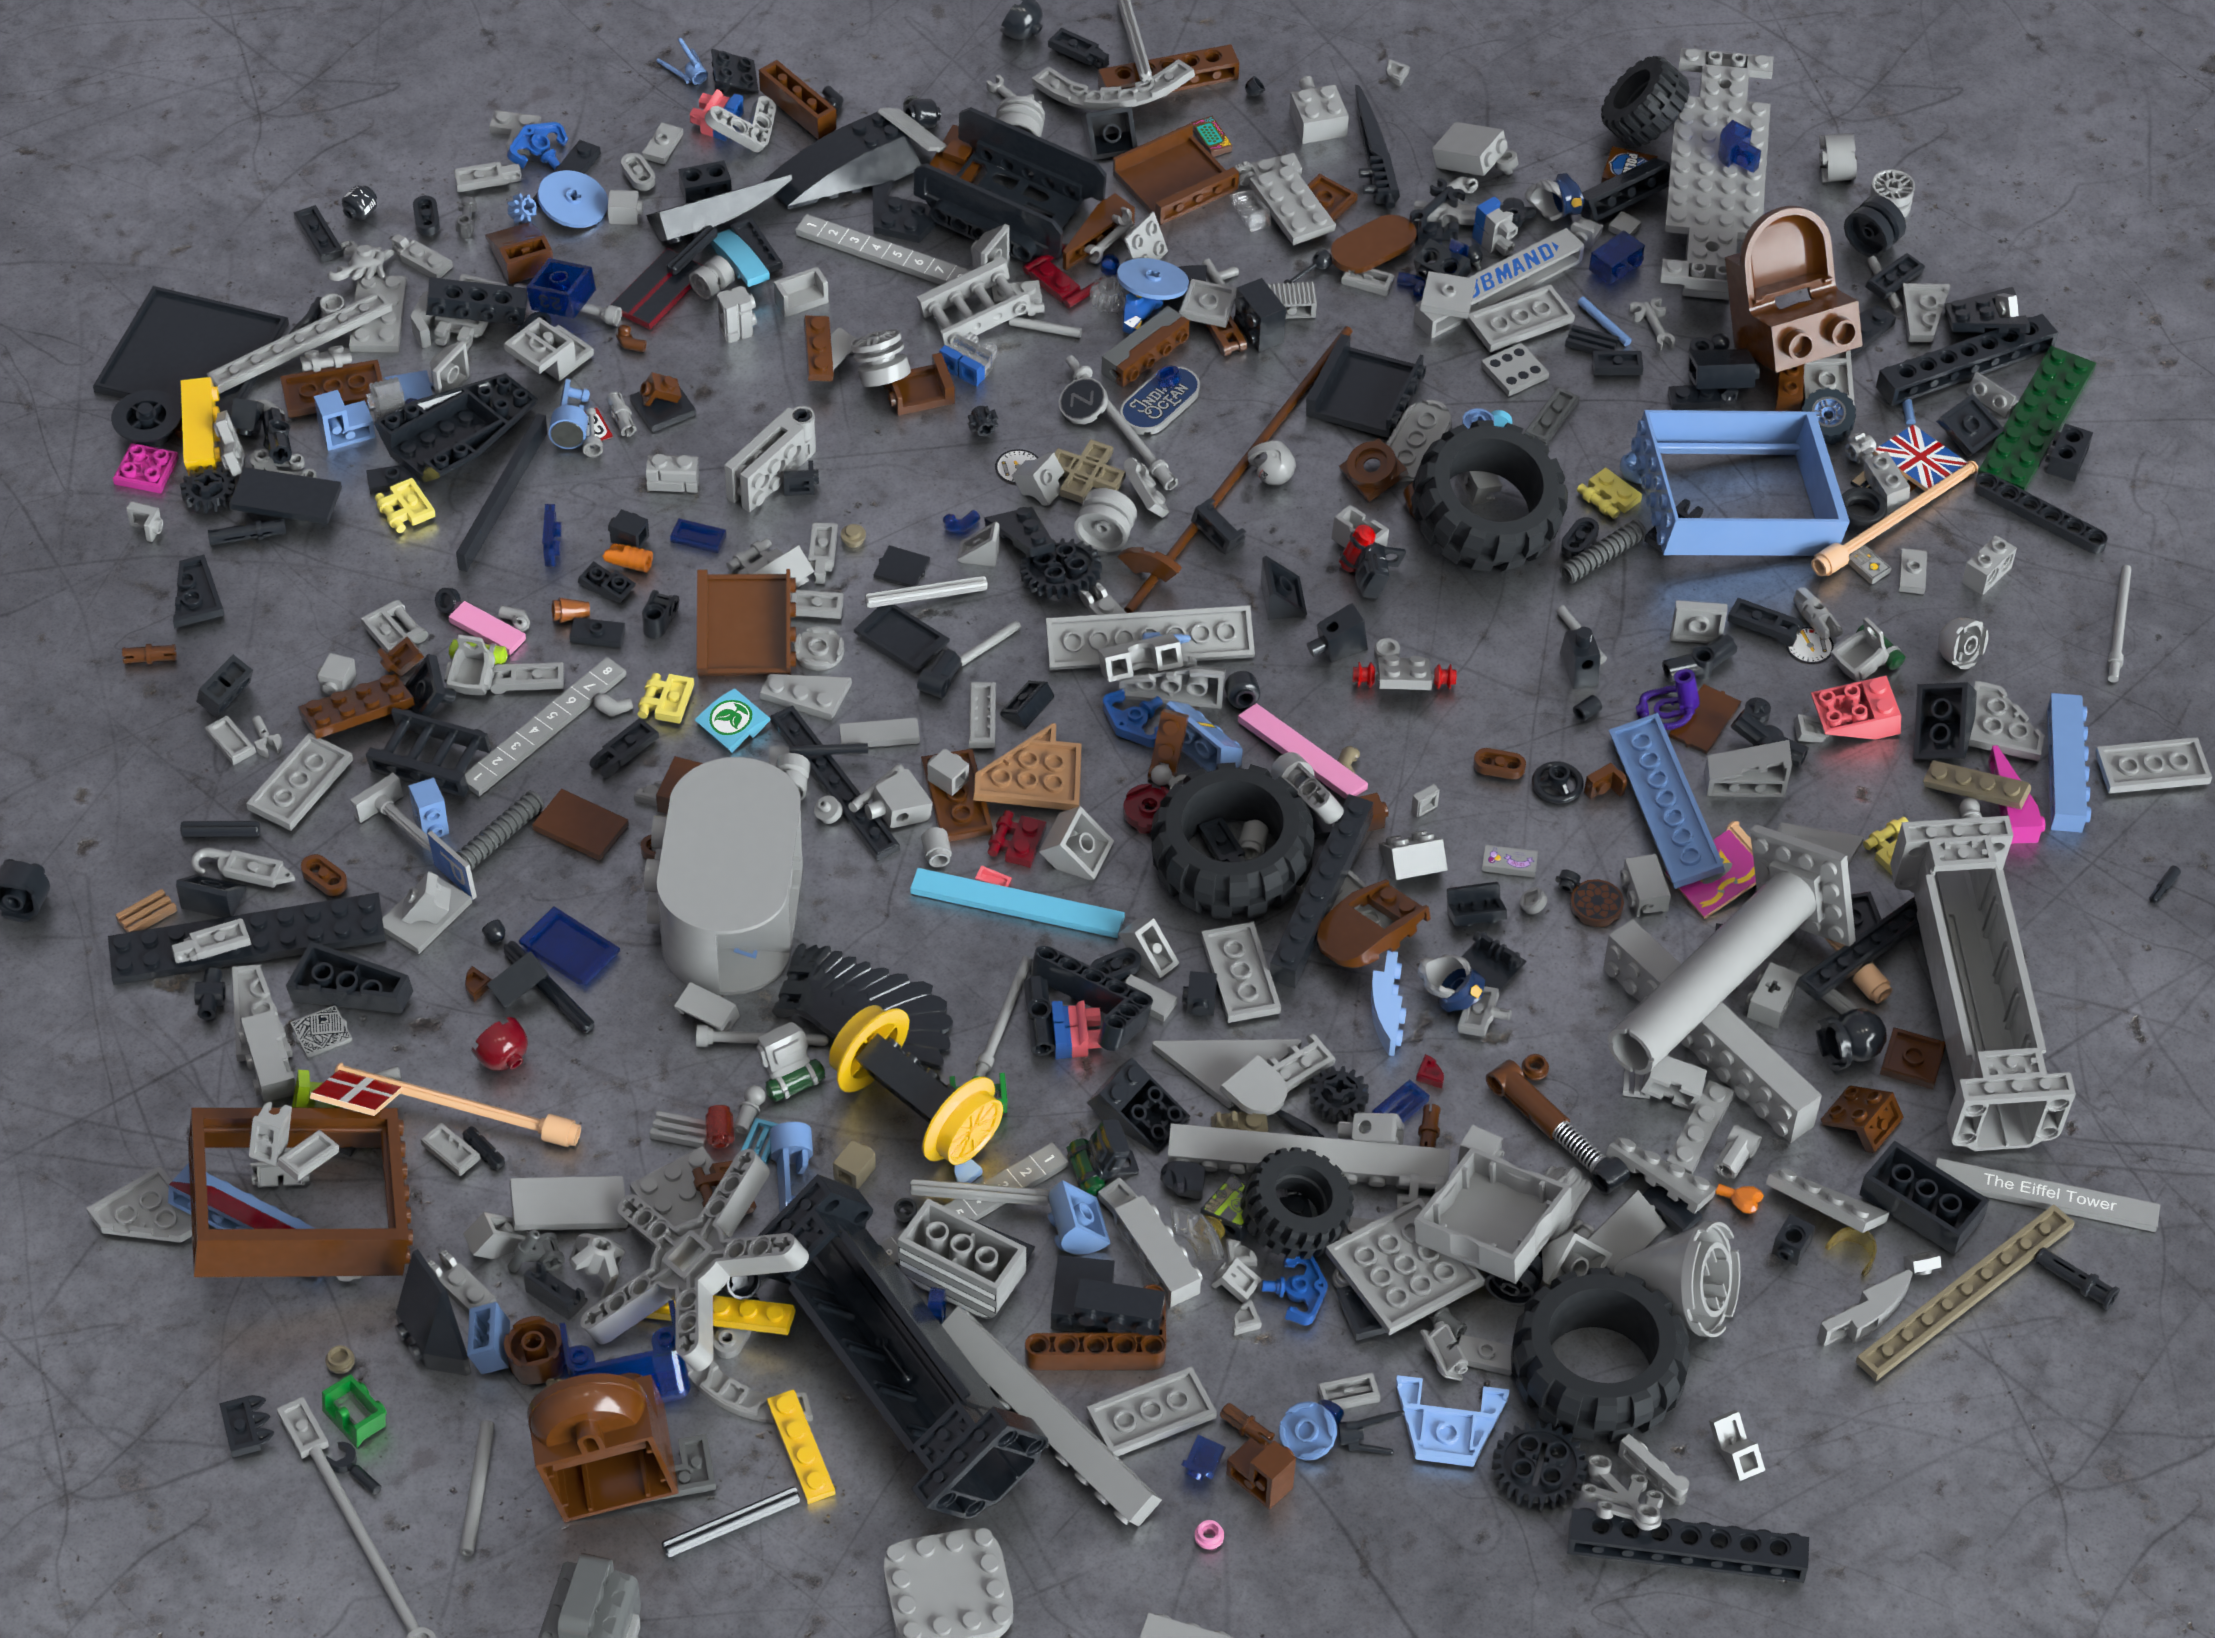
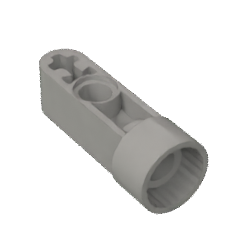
M1295 752L1285 753L1276 759L1271 769L1273 779L1281 776L1298 791V797H1301L1325 824H1333L1341 818L1344 811L1343 807L1314 777V770L1305 759Z

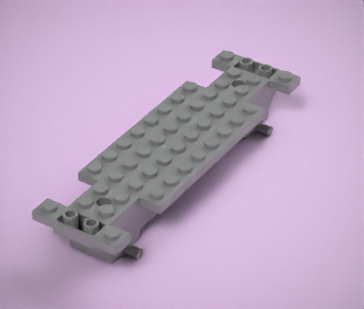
M1692 48L1680 49L1678 70L1701 72L1698 97L1689 96L1688 101L1684 104L1685 108L1679 113L1677 120L1674 122L1665 232L1687 234L1685 261L1663 259L1660 283L1681 284L1683 286V296L1729 300L1725 257L1736 254L1737 239L1743 240L1751 225L1763 215L1770 104L1747 102L1749 77L1772 79L1773 56Z

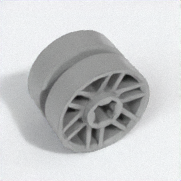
M1888 169L1880 171L1872 179L1869 197L1877 195L1889 199L1906 217L1911 209L1915 190L1914 180L1908 174L1899 170Z

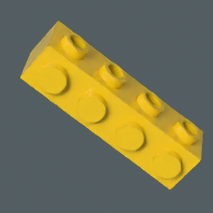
M211 377L181 380L183 457L188 476H190L191 470L198 472L199 466H202L205 470L208 469L209 465H212L213 469L216 470L218 462H222L221 448L217 447V442L221 441V437L218 438L214 429L217 413L220 412L219 407L216 406V401H219L220 397L218 386H213Z

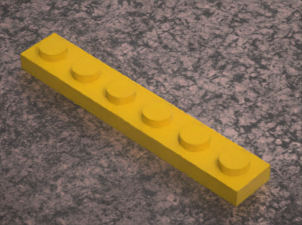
M713 1295V1326L783 1335L789 1334L796 1312L794 1305L749 1299L740 1300L733 1297ZM669 1301L646 1318L675 1321V1301Z

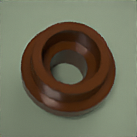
M1531 1054L1523 1060L1521 1070L1528 1079L1541 1080L1547 1076L1549 1064L1542 1055Z

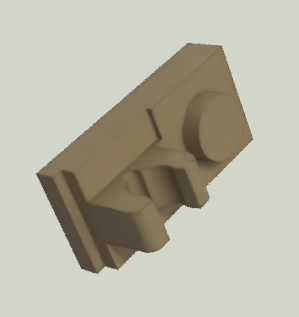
M1232 1111L1231 1113L1224 1114L1216 1112L1214 1116H1211V1127L1269 1132L1267 1116L1265 1114H1248L1246 1112L1237 1113Z

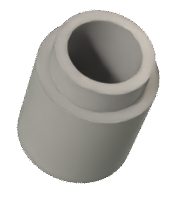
M1259 820L1247 821L1242 828L1239 844L1245 852L1244 858L1248 860L1259 857L1265 850L1269 829Z
M939 827L927 829L921 836L925 858L931 866L943 867L950 862L952 855L947 831Z

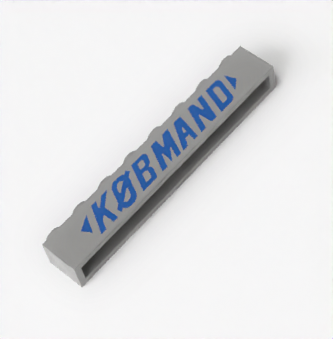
M1565 228L1539 242H1535L1530 247L1518 251L1502 261L1496 262L1484 270L1478 271L1476 274L1468 277L1476 279L1469 313L1508 300L1582 262L1584 244ZM1422 300L1415 304L1414 322L1431 339L1466 321V318L1420 311Z

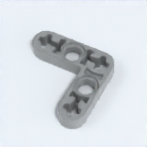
M759 97L752 106L749 122L722 107L713 106L706 113L705 121L709 127L752 151L760 152L769 142L776 105L769 97ZM756 120L760 121L765 128L761 127ZM733 125L736 126V127H738V128L740 129L741 133L737 132V131L733 128Z

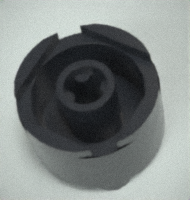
M6 859L0 866V910L3 911L1 914L3 917L12 921L26 922L31 920L33 916L36 917L50 891V882L44 874L45 869L41 865Z

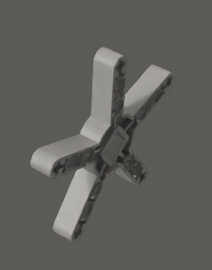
M745 1149L739 1152L699 1217L683 1222L676 1227L635 1194L625 1196L619 1202L617 1207L618 1213L656 1249L653 1253L649 1269L595 1304L581 1317V1326L597 1343L606 1344L673 1300L675 1301L676 1352L694 1371H702L713 1360V1295L724 1287L730 1277L790 1272L805 1266L809 1259L808 1251L791 1233L731 1238L770 1174L769 1167L752 1149Z

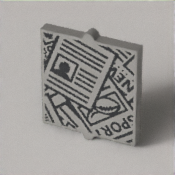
M336 1005L290 1022L296 1035V1043L301 1045L307 1058L352 1042V1037L346 1027L347 1022L345 1019H342Z

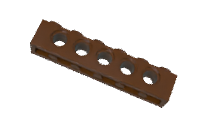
M1231 44L1148 60L1152 76L1178 59L1194 69L1195 76L1172 92L1239 80V60ZM1135 62L1098 69L1099 90L1101 87L1121 86L1122 90L1135 87V83L1141 81Z

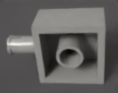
M1311 76L1302 77L1299 80V86L1302 90L1291 92L1289 109L1302 144L1346 137L1349 115L1336 85L1316 88Z

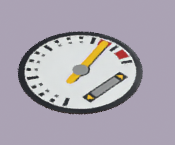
M1009 450L998 457L995 463V470L1001 479L1016 484L1012 474L1025 460H1035L1039 457L1028 450Z
M1803 627L1801 632L1796 634L1797 639L1794 645L1786 646L1789 654L1796 660L1808 664H1817L1831 657L1834 643L1831 637L1822 640L1812 627Z

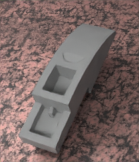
M1908 1269L1902 1273L1896 1272L1877 1285L1874 1283L1868 1285L1862 1291L1859 1304L1855 1303L1849 1306L1845 1312L1836 1316L1830 1315L1821 1322L1817 1337L1823 1347L1847 1335L1855 1344L1880 1328L1894 1314L1903 1301L1910 1285L1912 1271Z

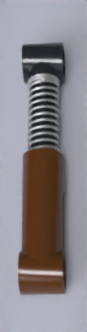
M1508 1059L1486 1074V1082L1490 1090L1499 1097L1505 1096L1551 1140L1559 1141L1566 1150H1569L1572 1156L1576 1157L1583 1166H1586V1169H1589L1594 1186L1602 1194H1610L1629 1180L1630 1172L1626 1164L1618 1157L1609 1158L1604 1156V1154H1600L1597 1148H1593V1144L1590 1145V1141L1586 1142L1587 1139L1583 1138L1580 1132H1576L1572 1125L1569 1126L1570 1119L1524 1078L1523 1071L1516 1062Z

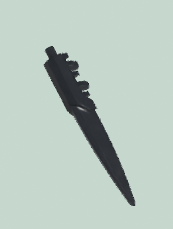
M1355 85L1357 111L1368 168H1359L1358 175L1359 178H1369L1370 182H1372V185H1363V194H1373L1376 204H1386L1388 209H1393L1400 197L1391 157L1374 112L1361 87Z

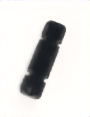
M470 1126L462 1133L463 1140L468 1145H473L472 1148L480 1154V1157L485 1162H488V1165L493 1170L497 1171L505 1165V1158L498 1151L495 1152L496 1148L483 1135H479L480 1132L475 1127Z

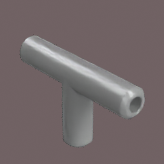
M1205 259L1202 262V265H1207V273L1214 284L1227 286L1224 282L1225 279L1239 275V270L1236 266L1217 271L1210 259Z

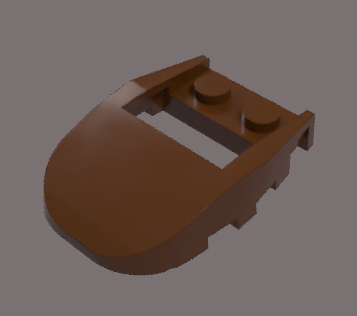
M1382 880L1352 892L1324 917L1317 932V947L1323 955L1341 966L1355 968L1368 965L1378 960L1380 953L1386 950L1393 952L1398 949L1400 941L1406 936L1412 937L1417 932L1416 925L1424 919L1428 922L1431 919L1429 906L1418 904L1389 885V880ZM1369 904L1393 920L1394 923L1384 929L1354 908L1358 905L1364 907Z

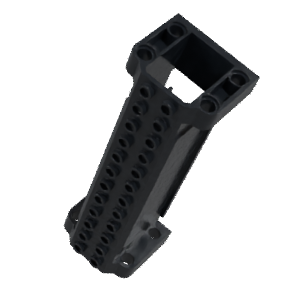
M817 1174L758 1235L791 1233L808 1251L809 1259L807 1263L796 1271L758 1275L791 1285L788 1288L893 1432L908 1452H915L928 1469V1472L911 1488L925 1508L965 1519L975 1517L985 1508L998 1503L1039 1462L1041 1452L1049 1442L1048 1438L1032 1418L1007 1411L890 1256L873 1239L866 1229V1223L873 1214V1208L861 1192L856 1188ZM883 1336L887 1338L889 1349L904 1370L911 1373V1382H902L901 1374L885 1351L876 1346L875 1340L877 1337Z

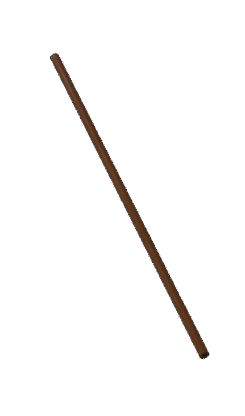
M1345 326L1212 495L1211 498L1215 500L1213 503L1214 508L1217 507L1249 466L1248 452L1256 445L1267 442L1317 379L1340 335L1350 336L1353 331L1350 327ZM1191 522L1166 556L1173 560L1178 557L1199 530L1195 524ZM1151 574L1126 605L1124 611L1126 613H1134L1160 578Z

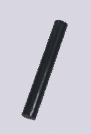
M868 743L789 746V753H797L803 756L868 754Z

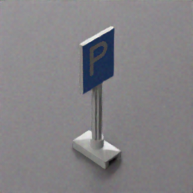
M394 773L350 799L351 804L356 808L354 818L362 823L379 811L382 814H386L422 847L431 852L435 867L464 893L471 896L472 900L477 897L470 864L433 831L427 834L424 833L394 806V802L403 797L400 779Z

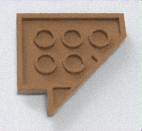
M1052 723L976 772L973 800L1070 810L1079 807L1082 744L1056 741V724Z

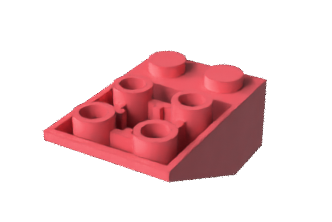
M1887 676L1811 692V697L1825 734L1875 740L1901 734V713Z

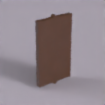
M1703 684L1698 691L1700 705L1695 709L1692 718L1680 728L1672 729L1668 737L1685 744L1687 748L1692 747L1707 754L1740 707L1741 701L1725 694V691H1718Z

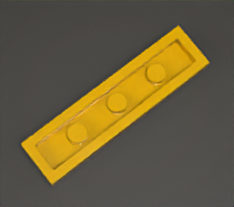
M793 1389L767 1398V1405L807 1504L835 1495V1488L795 1390Z

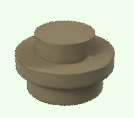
M857 524L847 525L841 530L842 541L851 548L859 547L866 538L865 529Z
M338 1345L329 1350L325 1362L331 1372L342 1374L348 1372L354 1366L355 1357L349 1348Z

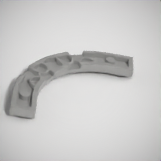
M1178 59L1152 76L1150 81H1140L1135 83V87L1123 90L1119 86L1101 87L1100 91L1090 90L1087 85L1069 80L1051 67H1047L1032 77V83L1048 96L1064 104L1084 109L1111 110L1135 107L1165 97L1192 79L1195 73L1193 68Z

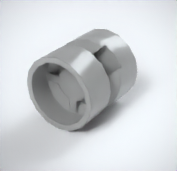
M718 255L689 275V281L693 290L705 300L710 299L720 289H724L735 280V274L731 265L726 259Z
M797 753L783 754L777 759L776 767L791 777L798 787L800 799L803 800L807 791L810 762L803 755Z

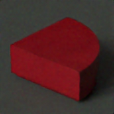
M1425 1054L1416 1075V1081L1442 1089L1444 1073L1436 1063L1437 1061Z

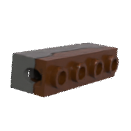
M1167 306L1102 355L1101 373L1122 388L1128 383L1135 381L1141 373L1152 368L1158 360L1169 355L1175 347L1183 344L1188 339L1189 320Z

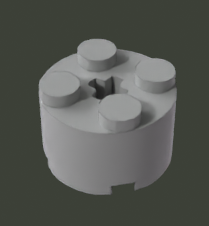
M1853 133L1819 135L1820 149H1823L1822 153H1819L1820 167H1825L1821 169L1822 182L1856 179L1857 163L1854 152L1856 148Z

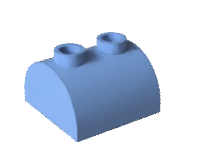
M1063 1180L1051 1189L1048 1199L1052 1211L1048 1214V1219L1057 1228L1058 1235L1055 1236L1054 1240L1060 1250L1071 1254L1083 1255L1097 1252L1111 1244L1097 1197Z

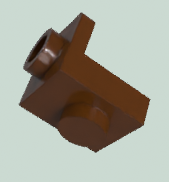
M651 372L647 380L640 387V394L645 406H650L655 397L675 403L682 397L678 379L671 376Z
M408 636L388 653L382 648L377 651L382 657L381 665L389 673L394 671L400 677L424 658V655Z

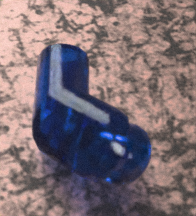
M971 510L962 519H956L954 514H947L943 517L942 521L945 524L944 528L949 532H965L980 520V515L977 511Z

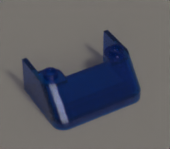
M674 1300L668 1301L672 1326L660 1328L653 1334L651 1340L652 1351L600 1362L595 1361L594 1353L588 1346H572L565 1322L559 1323L569 1378L596 1373L651 1375L664 1403L686 1397L690 1392L691 1383L687 1363L676 1352Z

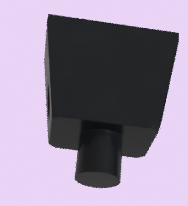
M1353 603L1320 621L1317 624L1318 638L1307 643L1308 650L1313 657L1324 652L1332 662L1368 650L1365 621Z
M1580 627L1565 632L1560 655L1573 689L1598 686L1600 651L1592 630L1588 627Z

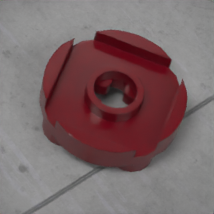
M1141 784L1133 787L1126 794L1123 804V814L1126 821L1135 827L1139 833H1149L1154 814L1160 808V801L1169 790L1162 786L1161 789L1152 787V784ZM1145 805L1155 806L1153 810H1146Z

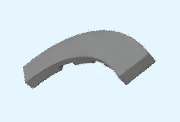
M677 1353L679 1362L690 1381L713 1403L744 1418L775 1423L767 1405V1398L781 1393L769 1392L764 1394L753 1391L751 1387L738 1382L732 1377L726 1376L714 1360L706 1369L694 1371ZM807 1392L796 1393L807 1422L813 1421Z

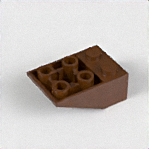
M531 222L485 235L509 284L555 271L553 251L545 235Z

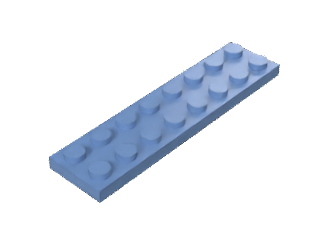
M1656 713L1610 729V737L1674 889L1725 872L1723 862L1659 714Z

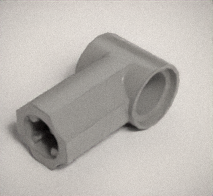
M1736 1124L1726 1140L1723 1151L1714 1163L1713 1169L1718 1172L1719 1176L1727 1180L1729 1178L1735 1179L1748 1158L1751 1159L1756 1153L1762 1137Z

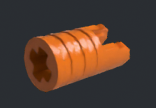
M612 543L611 547L605 551L602 557L608 563L647 573L652 565L653 552L629 545Z

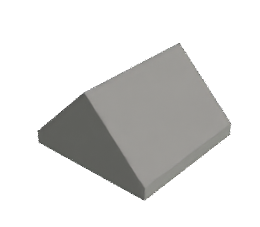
M1571 1231L1546 1243L1542 1248L1543 1281L1551 1285L1553 1279L1575 1271L1577 1276L1587 1275L1589 1268H1605L1613 1253Z

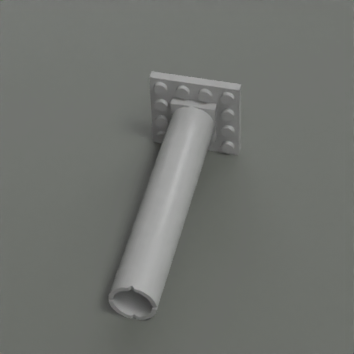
M1757 824L1750 829L1757 892L1609 1033L1608 1047L1615 1060L1623 1068L1630 1072L1634 1071L1635 1074L1643 1075L1649 1073L1797 928L1850 947L1856 941L1847 855Z

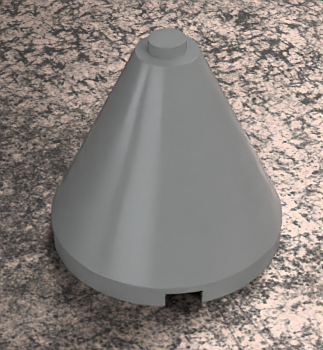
M1707 1221L1621 1259L1614 1268V1276L1624 1278L1625 1273L1628 1272L1644 1279L1646 1289L1651 1292L1659 1289L1673 1304L1672 1316L1679 1315L1687 1329L1699 1336L1717 1337L1726 1330V1326H1721L1725 1317H1733L1740 1288L1738 1250H1731L1728 1239H1733L1734 1235L1726 1224Z

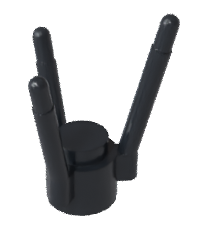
M1405 1411L1389 1412L1357 1421L1338 1422L1340 1444L1348 1445L1349 1451L1361 1450L1392 1455L1394 1453L1393 1449L1359 1444V1440H1364L1363 1426L1403 1416Z

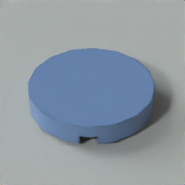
M1311 1401L1299 1402L1286 1411V1415L1279 1425V1439L1282 1445L1288 1447L1296 1458L1305 1461L1317 1460L1326 1455L1333 1447L1337 1436V1425L1332 1413L1324 1406Z

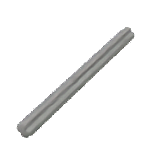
M1117 0L1140 80L1142 82L1150 81L1152 79V72L1131 1Z

